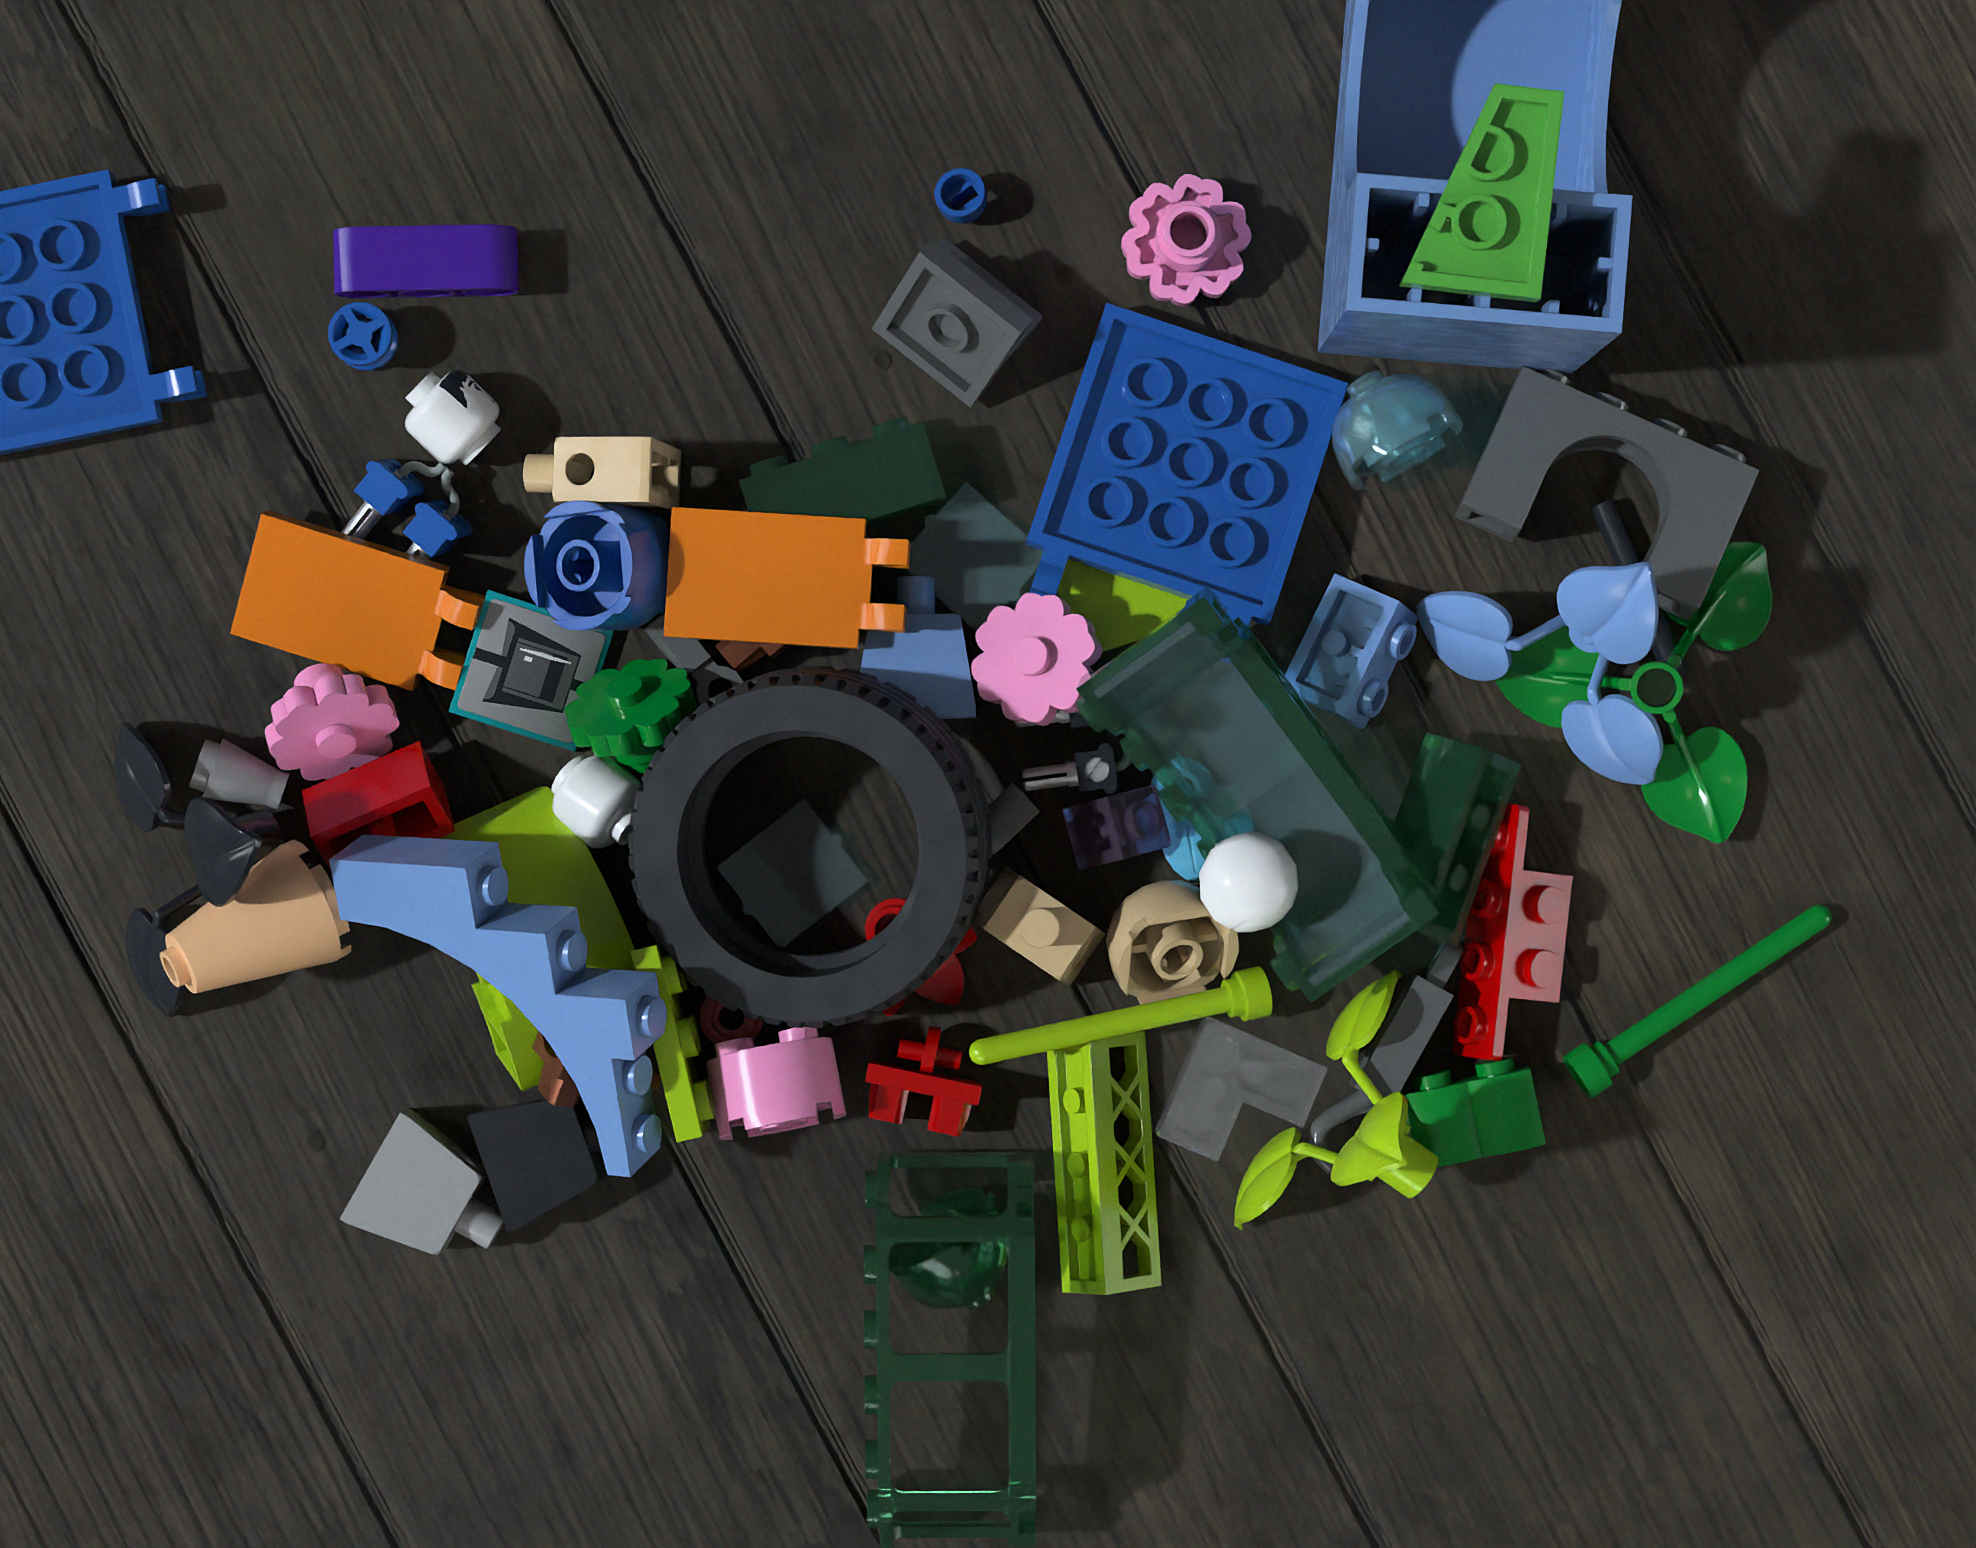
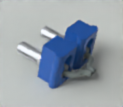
M387 458L367 463L366 470L368 473L354 490L355 493L364 499V503L341 531V533L353 535L364 540L382 516L400 512L412 497L422 495L424 493L423 482L415 477L411 471H418L429 477L442 474L441 486L451 503L448 505L443 499H435L418 503L415 506L417 515L403 531L413 541V544L406 553L427 560L430 557L449 553L460 538L470 536L473 529L471 523L458 513L460 499L450 483L454 472L447 468L446 465L440 462L436 467H428L416 461L401 465L397 460Z

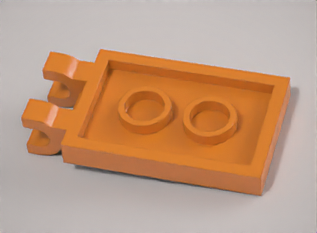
M672 507L664 637L859 649L860 630L905 633L907 607L901 604L870 603L873 567L909 569L911 543L906 539H867L866 519Z
M266 510L260 516L230 634L321 663L333 664L340 669L413 691L418 686L421 675L437 685L456 690L467 655L435 646L441 623L444 619L451 624L473 630L476 622H478L486 596L445 585L450 569L449 566Z

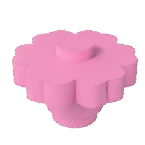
M1184 174L1177 180L1173 189L1163 183H1153L1146 189L1143 196L1131 204L1129 219L1134 228L1128 230L1122 237L1121 249L1125 258H1127L1126 266L1129 275L1140 280L1150 279L1149 290L1155 300L1161 302L1171 301V303L1177 306L1187 307L1194 302L1199 292L1209 298L1221 297L1228 289V286L1240 278L1244 269L1239 253L1248 247L1251 241V231L1247 223H1245L1246 213L1243 206L1237 202H1222L1223 190L1217 181L1211 179L1201 180V178L1195 175Z
M1026 593L1020 597L1015 610L1006 606H997L989 614L987 622L983 623L975 634L978 646L984 651L971 664V673L978 682L979 695L982 699L991 703L1001 704L1003 714L1010 720L1017 723L1031 722L1040 726L1048 725L1055 718L1057 709L1068 713L1079 711L1085 703L1086 697L1091 695L1097 687V677L1089 667L1096 663L1102 654V646L1095 637L1094 625L1091 620L1084 616L1071 614L1068 603L1055 595L1040 596L1035 593Z
M321 663L302 670L294 680V687L289 689L283 698L271 706L273 722L266 727L265 736L270 754L276 759L277 766L281 770L300 768L301 775L305 780H320L322 778L328 780L349 771L351 767L357 768L387 754L393 747L390 733L398 728L399 720L394 703L389 698L384 686L370 685L365 687L363 678L360 675H345L338 666Z

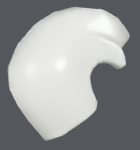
M1255 831L1237 834L1219 842L1209 852L1199 872L1200 898L1215 921L1236 932H1254L1276 924L1292 908L1299 889L1296 863L1284 845L1271 837Z

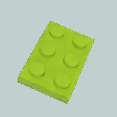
M659 945L630 951L635 971L656 972L659 995L666 1005L665 1033L653 1043L676 1142L702 1137L711 1128L709 1120L714 1119L715 1113L708 1077L699 1079L694 1056L703 1052L697 1019L695 1015L684 1017L679 993L688 990L686 976L682 972H678L675 961L672 960L669 954L663 953Z

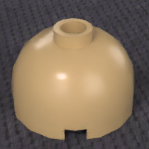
M1182 880L1158 881L1143 886L1126 897L1113 914L1106 938L1111 969L1120 988L1126 995L1128 993L1136 996L1140 1005L1206 991L1205 985L1214 980L1219 972L1225 980L1233 970L1239 953L1237 932L1215 921L1200 898V888Z

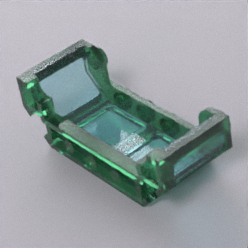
M1207 586L1187 600L1185 606L1179 612L1096 672L1090 670L1083 675L1076 688L1081 695V698L1076 701V705L1085 720L1097 733H1100L1105 728L1115 736L1123 732L1125 737L1120 740V744L1124 752L1141 772L1148 767L1164 787L1158 791V794L1166 809L1179 823L1188 819L1202 839L1196 844L1205 860L1209 852L1219 842L1248 831L1260 832L1284 845L1296 863L1299 889L1292 908L1283 919L1269 927L1274 934L1273 946L1277 953V956L1271 959L1270 962L1275 973L1288 990L1294 992L1300 988L1312 1003L1440 914L1439 897L1430 881L1422 876L1408 857L1407 852L1411 849L1400 830L1260 641L1239 617L1232 620L1222 606L1223 604L1219 597Z

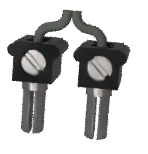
M1097 679L1096 689L1091 695L1086 697L1085 703L1079 711L1068 713L1058 709V713H1056L1051 723L1069 722V730L1093 727L1095 731L1102 732L1109 724L1108 709L1114 710L1118 715L1121 725L1126 730L1137 732L1126 739L1123 746L1122 759L1115 763L1113 748L1107 743H1102L1096 751L1074 753L1073 761H1066L1064 764L1024 769L1022 778L1067 772L1065 777L1023 782L1027 791L1069 785V787L1077 786L1078 793L1102 790L1104 794L1110 795L1116 791V787H1118L1116 772L1124 770L1130 764L1133 746L1137 742L1143 741L1141 723L1130 721L1126 709L1121 703L1115 700H1106L1105 687L1100 680ZM1015 722L1018 727H1025V726H1033V725H1036V724H1033V723H1031V722H1030V723H1017V722Z

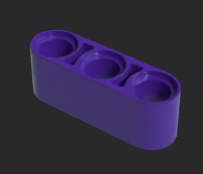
M476 224L364 226L333 230L334 295L354 299L493 297L518 294V228L508 225Z

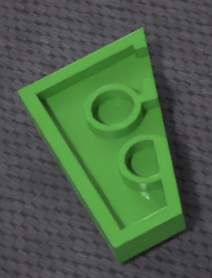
M1494 84L1399 285L1400 287L1536 303L1541 299L1564 91Z

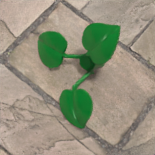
M1731 542L1727 544L1702 604L1689 620L1665 611L1668 617L1676 623L1688 626V629L1666 663L1661 661L1647 662L1636 669L1631 679L1604 676L1601 685L1604 688L1630 691L1632 699L1639 708L1648 713L1662 714L1675 744L1663 745V755L1656 769L1654 781L1641 785L1644 799L1650 809L1669 825L1696 834L1717 844L1723 843L1728 839L1742 814L1747 793V766L1739 745L1720 728L1713 726L1703 727L1686 739L1673 710L1683 694L1682 678L1676 669L1681 664L1682 659L1698 634L1709 647L1716 650L1730 651L1749 645L1764 631L1772 611V590L1767 568L1766 549L1763 545L1755 542ZM1563 626L1522 650H1510L1512 655L1511 667L1505 675L1494 679L1504 696L1522 713L1544 725L1562 728V711L1566 705L1574 700L1589 701L1587 688L1599 653H1588L1580 650L1569 637V627Z

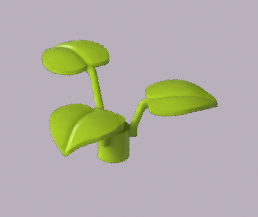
M1397 969L1392 970L1386 976L1368 985L1348 1003L1335 1021L1326 1045V1055L1334 1061L1342 1057L1344 1066L1374 1106L1366 1114L1354 1136L1346 1142L1339 1153L1310 1143H1299L1301 1132L1294 1127L1282 1131L1264 1145L1249 1165L1239 1187L1235 1206L1234 1226L1240 1230L1243 1228V1223L1253 1220L1276 1202L1289 1184L1297 1162L1307 1157H1313L1333 1164L1331 1180L1338 1186H1347L1365 1180L1372 1181L1375 1177H1378L1406 1198H1413L1431 1180L1438 1165V1156L1407 1135L1410 1130V1125L1406 1123L1408 1115L1407 1097L1397 1091L1383 1098L1358 1063L1359 1049L1367 1045L1380 1028L1388 1011L1397 979L1403 977L1402 973Z

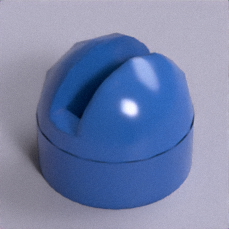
M965 168L950 170L942 175L936 184L934 196L941 214L953 223H971L976 221L984 212L987 204V191L982 179L974 171ZM974 191L978 194V196L958 210L952 209L971 196Z

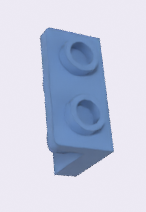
M1334 573L1279 688L1287 694L1341 717L1349 724L1363 730L1370 717H1375L1383 708L1389 691L1387 682L1398 660H1402L1408 655L1415 642L1417 632L1415 624L1418 616L1400 601Z

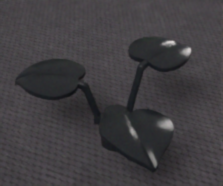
M130 722L122 723V729L119 732L114 762L115 782L121 805L130 820L144 832L156 830L160 819L166 824L184 825L186 841L192 852L191 858L195 862L197 885L158 908L154 912L153 917L145 908L133 910L126 927V952L132 973L141 990L152 1004L171 1018L177 1016L175 1011L183 1001L186 986L176 987L173 985L160 959V952L167 949L165 937L171 932L166 928L169 917L202 895L215 907L230 904L242 888L252 865L257 864L279 845H282L283 838L276 818L266 809L231 818L221 806L207 797L193 799L189 803L186 813H179L171 809L167 804L171 796V785L160 758Z

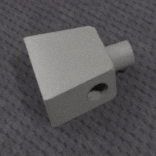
M410 1108L399 1113L340 1217V1220L349 1225L433 1255H439L445 1251L456 1232L488 1250L504 1224L501 1212L476 1199L479 1190L487 1178L485 1168L425 1118Z

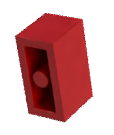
M420 741L302 790L310 837L330 871L329 859L363 834L439 839L455 832L445 786Z

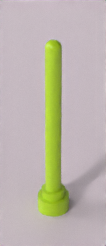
M1260 966L1232 972L1231 979L1223 980L1220 988L979 1039L971 1044L969 1055L974 1063L986 1065L1221 1013H1227L1230 1018L1239 1016L1242 1021L1268 1017L1272 1013L1271 989L1267 976Z

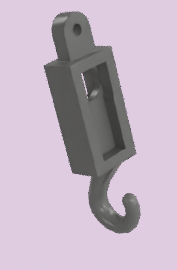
M1448 938L1438 948L1423 977L1409 974L1359 1064L1383 1098L1393 1092L1401 1091L1454 996L1443 990L1458 963L1464 947ZM1353 1076L1349 1085L1358 1089V1091L1323 1111L1312 1122L1308 1133V1143L1330 1150L1327 1138L1329 1132L1350 1118L1369 1112L1374 1106ZM1313 1158L1314 1163L1326 1174L1331 1175L1333 1164Z

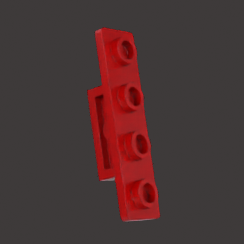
M1482 802L1479 808L1478 823L1474 833L1475 853L1472 880L1467 897L1468 916L1465 944L1460 961L1461 980L1458 1007L1453 1025L1455 1034L1453 1052L1455 1055L1491 1061H1500L1502 1059L1509 998L1559 1003L1573 876L1523 870L1529 821L1528 806Z

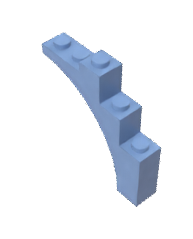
M363 834L329 859L340 920L385 927L436 947L472 968L503 993L546 1038L575 1082L595 1126L607 1175L631 1177L661 1148L662 1126L659 1117L655 1115L651 1090L653 1069L651 1060L646 1056L645 1052L665 1033L667 1011L666 1005L659 995L656 972L586 967L587 941L580 930L577 907L508 903L509 882L507 873L502 867L498 842Z

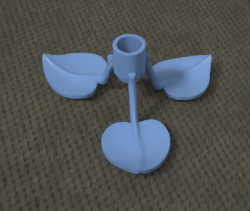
M1640 562L1625 566H1590L1571 572L1558 587L1557 605L1560 614L1522 636H1510L1513 621L1509 612L1495 600L1481 594L1466 591L1439 592L1431 594L1419 602L1416 606L1418 620L1434 651L1450 669L1461 676L1477 681H1491L1502 677L1512 664L1510 650H1522L1559 628L1568 626L1569 637L1576 647L1588 653H1599L1587 688L1589 701H1571L1562 711L1561 724L1569 747L1584 764L1609 779L1638 785L1654 781L1656 769L1663 755L1662 734L1654 716L1639 708L1634 700L1627 696L1611 694L1602 698L1601 685L1610 661L1618 664L1637 662L1647 655L1654 644L1658 628L1659 604L1651 562Z

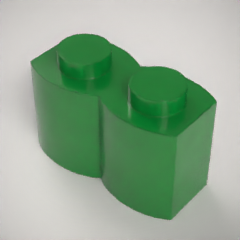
M1509 1056L1502 1057L1500 1061L1485 1060L1475 1064L1477 1074L1463 1078L1452 1079L1449 1069L1413 1076L1414 1087L1400 1091L1408 1099L1407 1124L1410 1125V1137L1438 1156L1437 1167L1545 1145L1544 1132L1529 1067L1526 1065L1514 1066L1513 1057Z

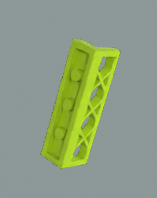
M1145 1031L1047 1051L1062 1292L1109 1295L1162 1286ZM1124 1046L1125 1073L1119 1083H1117L1110 1074L1109 1048ZM1120 1112L1129 1120V1137L1123 1147L1119 1145L1114 1136V1122ZM1125 1175L1133 1183L1134 1198L1127 1211L1119 1204L1118 1186ZM1130 1239L1137 1247L1138 1274L1124 1276L1122 1251Z

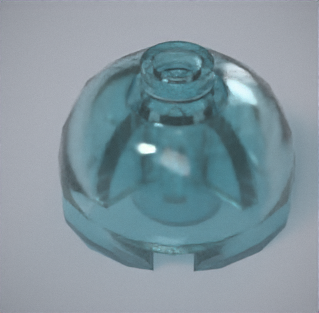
M1376 370L1360 377L1347 388L1351 398L1336 413L1332 425V447L1338 465L1352 490L1361 491L1369 489L1363 477L1378 472L1385 483L1417 467L1437 454L1446 446L1440 435L1449 427L1458 435L1463 429V422L1443 391L1426 378L1406 373H1398L1384 378L1381 371Z

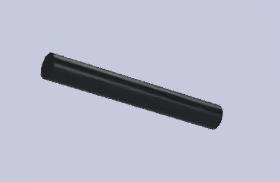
M1614 498L1590 508L1615 566L1642 562ZM1659 608L1657 635L1652 651L1657 661L1666 663L1677 646V641L1663 609ZM1684 658L1676 669L1681 677L1690 673Z

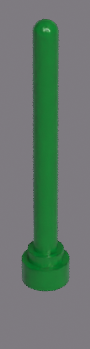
M1821 904L1811 906L1605 1044L1596 1041L1588 1046L1583 1042L1562 1056L1567 1070L1584 1094L1590 1099L1594 1098L1613 1085L1611 1078L1620 1072L1618 1065L1825 929L1831 923V911Z

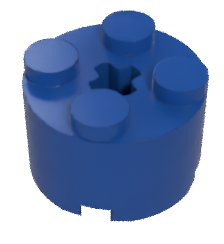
M577 500L562 503L552 508L543 517L549 519L543 525L539 534H532L525 552L524 572L531 598L539 608L546 609L555 619L554 623L569 630L624 631L638 628L649 622L656 615L665 612L670 538L668 536L667 523L661 516L656 513H650L640 507Z

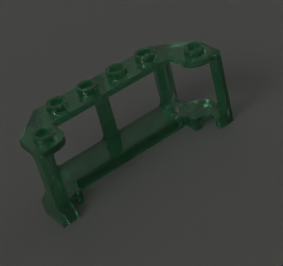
M1032 1152L879 1153L877 1170H865V1208L877 1209L876 1245H864V1285L877 1284V1310L864 1311V1348L877 1349V1375H865V1414H878V1439L865 1440V1478L878 1479V1489H868L867 1522L868 1528H879L880 1548H892L893 1541L902 1538H1005L1009 1540V1547H1035V1228ZM914 1167L1007 1168V1207L998 1215H897L891 1209V1169ZM900 1242L1002 1243L1008 1251L1007 1347L1000 1352L985 1353L896 1352L891 1347L890 1248ZM902 1381L1003 1382L1009 1391L1008 1485L998 1491H900L893 1487L891 1387L895 1383ZM902 1511H1001L1008 1515L1009 1521L894 1522V1515Z

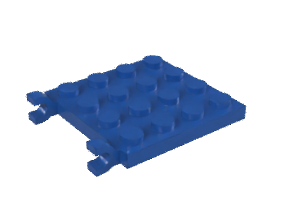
M107 169L0 191V455L161 423L164 421L160 403L208 397L203 372L200 370L195 371L193 366L154 374L123 217L130 215L146 216L171 211L167 188L164 184L158 185L157 179L151 178L117 187L115 173Z
M1106 303L1025 545L1043 551L1030 593L1040 596H1056L1067 560L1069 559L1224 611L1225 615L1210 657L1234 665L1236 659L1240 656L1250 621L1266 626L1271 622L1348 383Z

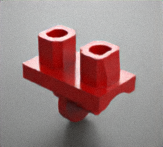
M929 1025L926 1043L901 1038L897 1057L921 1062L920 1070L870 1059L865 1077V1082L871 1083L869 1091V1118L902 1124L909 1091L934 1096L927 1130L960 1137L970 1115L971 1105L978 1106L982 1083L932 1073L934 1065L959 1070L963 1051L938 1046L942 1028Z

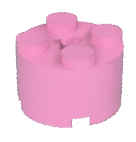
M803 1027L778 1032L780 1043L755 1047L752 1037L715 1044L716 1058L708 1060L705 1064L719 1139H733L731 1127L744 1125L745 1130L748 1132V1137H756L820 1124L817 1111L831 1107L834 1120L844 1117L846 1110L832 1038H819L817 1028Z

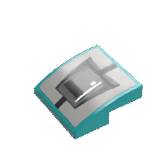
M488 590L448 712L576 752L577 746L574 744L567 725L564 708L572 701L578 699L576 688L587 680H591L595 674L602 671L614 631L565 629L553 622L555 619L545 608H539L537 605Z

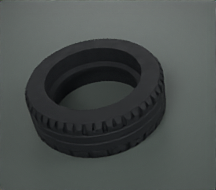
M800 666L795 669L786 668L765 673L716 695L700 705L692 714L686 716L664 740L665 744L657 749L649 766L646 768L642 777L643 788L641 787L637 790L634 799V808L630 818V824L634 832L628 835L630 852L628 858L629 868L635 874V878L631 881L633 890L638 898L637 903L640 912L648 917L646 925L651 935H654L657 940V945H659L661 951L671 956L672 960L676 963L678 972H682L686 976V980L694 987L702 986L705 995L712 1000L720 1002L724 1007L732 1011L741 1009L744 1015L751 1019L762 1020L774 1025H779L784 1021L789 1027L822 1028L827 1023L838 1026L865 1019L871 1013H880L906 998L938 970L967 934L978 913V906L983 901L990 874L988 860L992 857V827L986 817V814L989 813V807L985 799L981 780L975 778L972 772L975 766L959 739H952L949 735L950 728L935 715V712L927 705L922 708L917 703L916 697L898 688V686L888 681L884 684L879 682L876 676L847 668L836 670L832 666ZM792 737H822L848 744L864 752L885 768L895 779L910 804L916 822L919 841V860L912 890L904 906L893 921L879 934L856 947L827 954H806L779 948L753 933L735 916L721 897L713 881L707 862L704 842L706 819L711 802L720 784L732 768L744 757L766 744Z

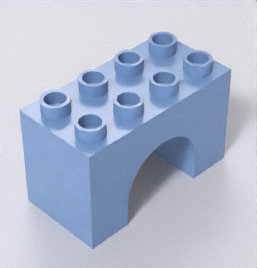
M1346 0L1318 353L1521 369L1524 366L1534 371L1555 370L1559 373L1572 374L1622 333L1633 196L1608 194L1606 178L1608 99L1613 52L1622 0ZM1494 84L1564 91L1541 299L1536 303L1400 287L1399 285Z

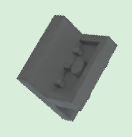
M944 237L939 243L931 239L918 253L873 325L872 330L971 408L983 395L1002 365L1035 330L1043 315Z

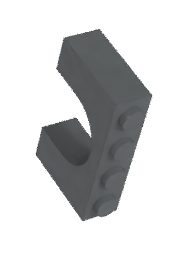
M1523 366L1512 385L1454 517L1509 542H1513L1524 524L1547 470L1562 458L1580 451L1601 450L1618 454L1642 470L1651 482L1657 497L1659 521L1657 531L1644 562H1651L1659 608L1689 620L1702 604L1759 470L1745 464L1747 458L1730 447L1712 444L1708 448L1686 438L1688 432L1671 421L1654 418L1649 422L1629 413V406L1612 395L1596 392L1593 396H1590L1570 387V380L1555 370L1533 371Z

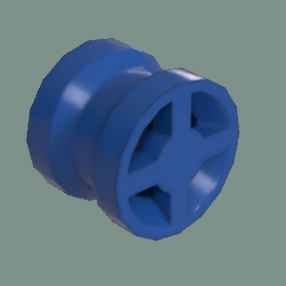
M353 302L344 305L333 315L328 326V340L331 349L347 365L359 371H374L383 368L393 359L398 349L399 335L395 324L380 308L367 302ZM379 330L380 332L375 334V340L372 345L371 342L373 340L374 332Z

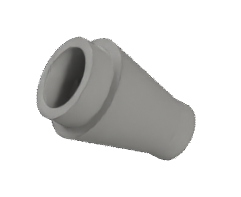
M224 738L221 744L205 739L189 787L204 792L203 797L212 800L265 805L278 809L290 773L274 768Z

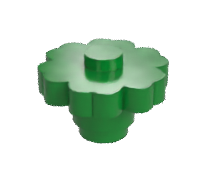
M636 659L627 663L620 671L615 669L602 670L595 674L591 680H587L576 688L578 699L569 703L564 708L571 736L577 747L591 746L595 756L608 757L613 755L618 762L624 764V767L629 772L644 774L657 749L665 744V738L684 719L685 715L697 708V702L685 669H669L665 659L649 661Z

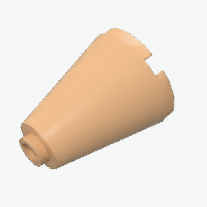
M293 839L279 845L250 869L242 888L230 904L215 907L210 902H207L166 935L165 943L167 949L160 952V959L168 978L174 986L180 987L185 985L192 993L196 994L335 962L351 952V945L340 944L339 936L349 932L350 929L348 921L340 920L335 889L320 864L308 869L299 857V855L309 851L303 843Z

